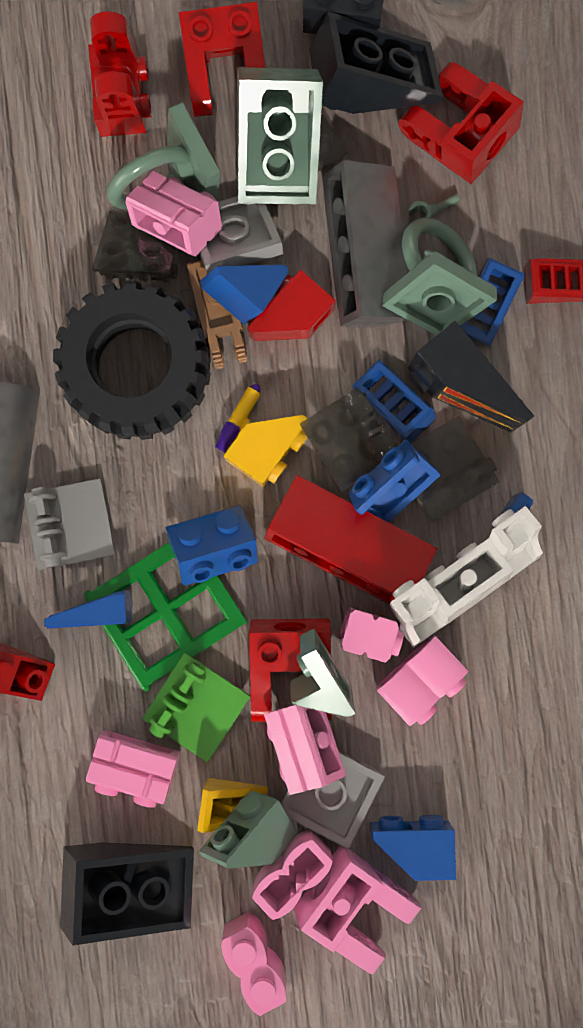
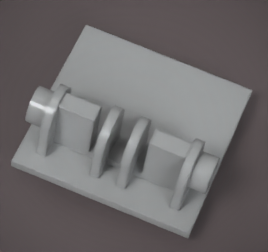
M101 478L49 489L47 487L31 489L29 493H24L38 570L116 555Z

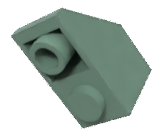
M250 790L219 828L212 833L211 837L199 850V853L202 857L229 869L274 864L298 833L278 799Z

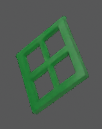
M169 542L92 592L89 590L84 592L85 600L90 602L122 591L138 581L156 609L125 630L120 624L102 625L140 688L144 691H148L150 684L174 670L184 653L194 657L247 623V620L219 576L211 577L202 583H197L172 600L168 599L152 571L175 557ZM207 589L225 616V619L193 638L175 609ZM162 619L180 648L147 668L130 638Z

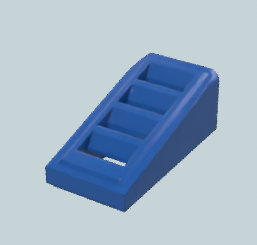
M492 258L486 260L479 277L497 287V294L502 296V300L500 303L493 302L488 306L496 311L494 318L482 312L473 317L490 325L487 332L468 324V321L460 326L468 337L491 346L525 276L524 273ZM492 274L509 282L507 288L504 289L489 282L490 275Z
M380 359L352 385V388L404 441L407 439L412 443L436 419L434 409ZM384 376L387 381L372 395L368 390ZM395 387L398 392L383 405L380 401ZM405 399L409 401L396 416L391 413ZM417 410L419 414L405 426L403 423Z
M118 591L50 615L44 619V627L52 629L130 623L132 621L131 592Z

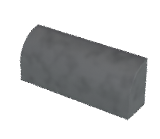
M343 160L323 174L340 326L376 327L407 321V319L382 306L383 293L408 273L402 252L403 229L395 166Z
M0 381V542L19 544L25 502L24 493H26L40 391Z

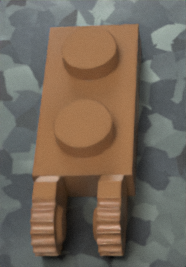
M203 261L187 263L205 340L209 342L215 369L224 368L223 363L225 362L222 350L219 349L217 338L230 335L233 337V349L239 364L248 362L241 337L243 332L241 321L202 289L200 280L207 275Z

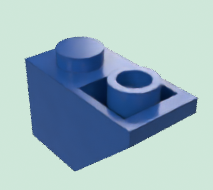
M390 815L380 817L379 822H370V832L373 841L415 881L456 880L455 830L449 820H443V816L422 815L419 817V821H403V817Z

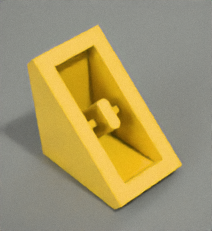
M207 778L202 793L197 831L201 833L214 832L250 790L267 795L268 787Z

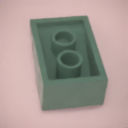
M238 67V204H316L323 80L318 69Z

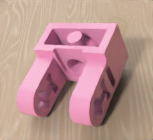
M340 845L332 855L333 862L325 878L314 887L307 889L293 909L301 931L333 953L337 951L366 972L374 974L386 958V954L376 942L350 924L364 903L369 905L371 900H373L403 922L411 924L421 910L422 905L403 887L357 854Z

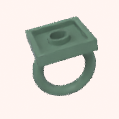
M183 102L168 108V146L153 149L136 157L123 166L111 179L107 188V198L111 205L118 209L128 210L125 202L128 194L123 193L127 186L145 172L164 164H168L171 170L167 178L176 177L182 183H187L190 189L199 193L203 191L208 192L217 201L220 171Z
M419 218L407 226L402 238V252L410 272L383 293V307L437 336L454 321L461 326L497 300V287L478 277L476 263L470 249L451 227L433 218ZM430 234L442 240L452 250L459 265L436 251L422 261L418 249L420 235Z

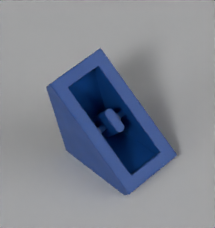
M287 265L217 266L200 282L205 292L241 321V323L246 324L264 311L288 274Z

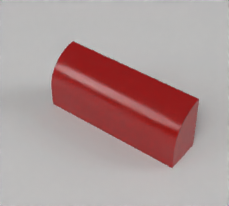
M296 475L264 537L265 540L389 605L395 599L392 595L393 592L410 580L417 584L424 578L438 549L367 511L360 515L355 511L352 503L299 475Z

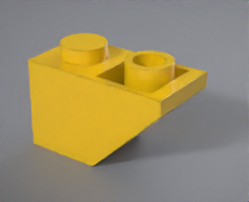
M304 415L248 423L224 454V458L262 487L266 485L268 480L275 484L287 467L283 460L289 451L293 449L298 452L309 437L310 432L306 430L309 425V419Z

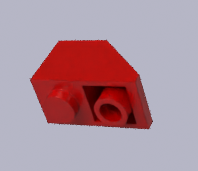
M300 269L293 278L290 275L284 278L275 292V298L266 306L262 313L249 321L250 325L247 327L248 334L254 341L309 339L334 312L336 300Z
M0 643V693L42 701L55 663Z

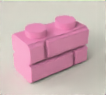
M152 171L142 181L141 187L137 186L126 196L125 202L133 226L196 257L206 246L207 241H211L221 231L222 222L216 199L208 192L203 191L199 193L186 187L176 177L167 178Z
M350 607L346 610L338 641L344 651L358 655L364 653L368 658L386 663L391 655L398 656L404 632L398 630V623L394 620Z
M292 704L264 714L267 722V735L274 744L280 763V776L286 782L290 795L324 787L346 776L326 712Z
M104 730L98 737L86 782L95 784L94 790L104 795L117 796L118 791L133 795L132 801L141 806L156 807L157 803L164 805L170 792L181 751Z

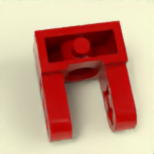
M257 2L178 12L194 118L213 115L206 63H210L211 58L239 55L240 59L244 58L245 67L265 68Z
M111 11L97 13L90 19L92 44L88 45L94 122L101 137L146 133L145 118H152L149 93L143 94L142 81H149L146 56H139L127 19L122 14Z
M449 62L438 74L443 96L468 113V115L460 124L456 122L450 128L423 108L411 106L398 121V126L411 142L472 185L520 128L524 101L494 81L488 84L461 65Z
M329 618L251 619L249 653L252 722H266L264 714L272 712L271 672L302 671L297 660V654L301 653L300 635L315 629L331 655V627ZM326 712L328 720L332 721V713Z

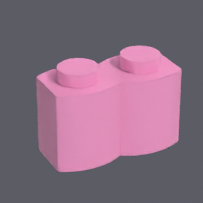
M433 634L413 650L375 688L409 726L413 725L416 721L422 725L437 711L435 703L446 694L450 698L465 686L467 681L464 679V676L469 671Z
M310 829L301 831L286 847L283 856L278 857L274 864L264 865L259 871L254 882L252 899L272 920L283 917L298 903L303 890L314 887L325 878L333 862L331 848L316 832Z
M248 911L226 923L221 942L222 954L230 970L241 978V990L248 1006L257 1015L261 1016L286 1002L285 968L279 956L268 947L267 934L261 921L256 915Z

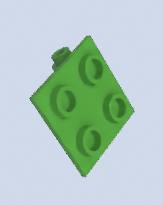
M184 653L142 720L151 725L149 731L156 737L162 738L165 734L208 763L251 695L187 653Z

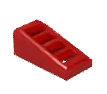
M538 258L529 259L524 266L526 304L583 302V260ZM571 272H577L578 290L572 289ZM548 273L549 289L543 288L542 274ZM557 273H563V289L557 288Z

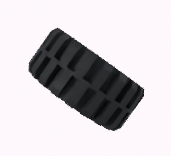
M125 281V288L117 289L114 283L102 286L104 294L95 297L90 292L82 297L85 305L79 311L72 307L66 314L67 319L70 321L67 328L59 327L56 339L61 345L60 349L56 348L53 350V362L59 367V371L54 373L57 384L64 390L65 394L63 396L69 405L81 417L107 434L111 433L118 438L131 440V437H139L141 440L153 439V434L159 432L166 435L175 430L173 426L182 420L185 423L192 416L190 411L195 405L200 406L205 397L203 391L205 385H209L211 376L209 363H211L202 328L191 309H186L182 300L172 292L168 295L164 294L160 286L149 283L145 289L141 288L138 281ZM145 329L153 331L164 339L171 355L170 368L163 381L152 391L137 397H121L108 390L99 376V362L107 344L117 335L129 330Z

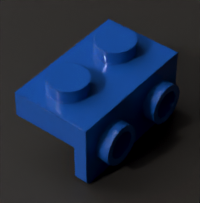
M406 439L400 446L390 449L373 471L361 476L354 483L349 495L355 511L360 515L367 511L390 522L438 479L441 474L438 468Z
M241 505L165 527L183 585L202 583L211 577L231 571H240L258 562L256 539Z

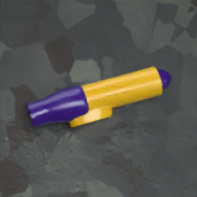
M258 384L247 387L229 420L226 421L221 430L219 440L215 445V448L226 453L229 446L235 441L246 424L250 423L248 416L261 395Z

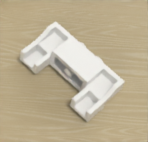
M526 506L516 513L509 509L492 522L494 529H492L489 538L478 546L474 542L457 554L456 558L458 560L449 567L445 568L442 565L417 584L410 580L393 592L392 595L395 599L390 602V610L400 622V631L404 632L405 638L413 648L417 647L541 557L543 552L538 541V533L542 526Z

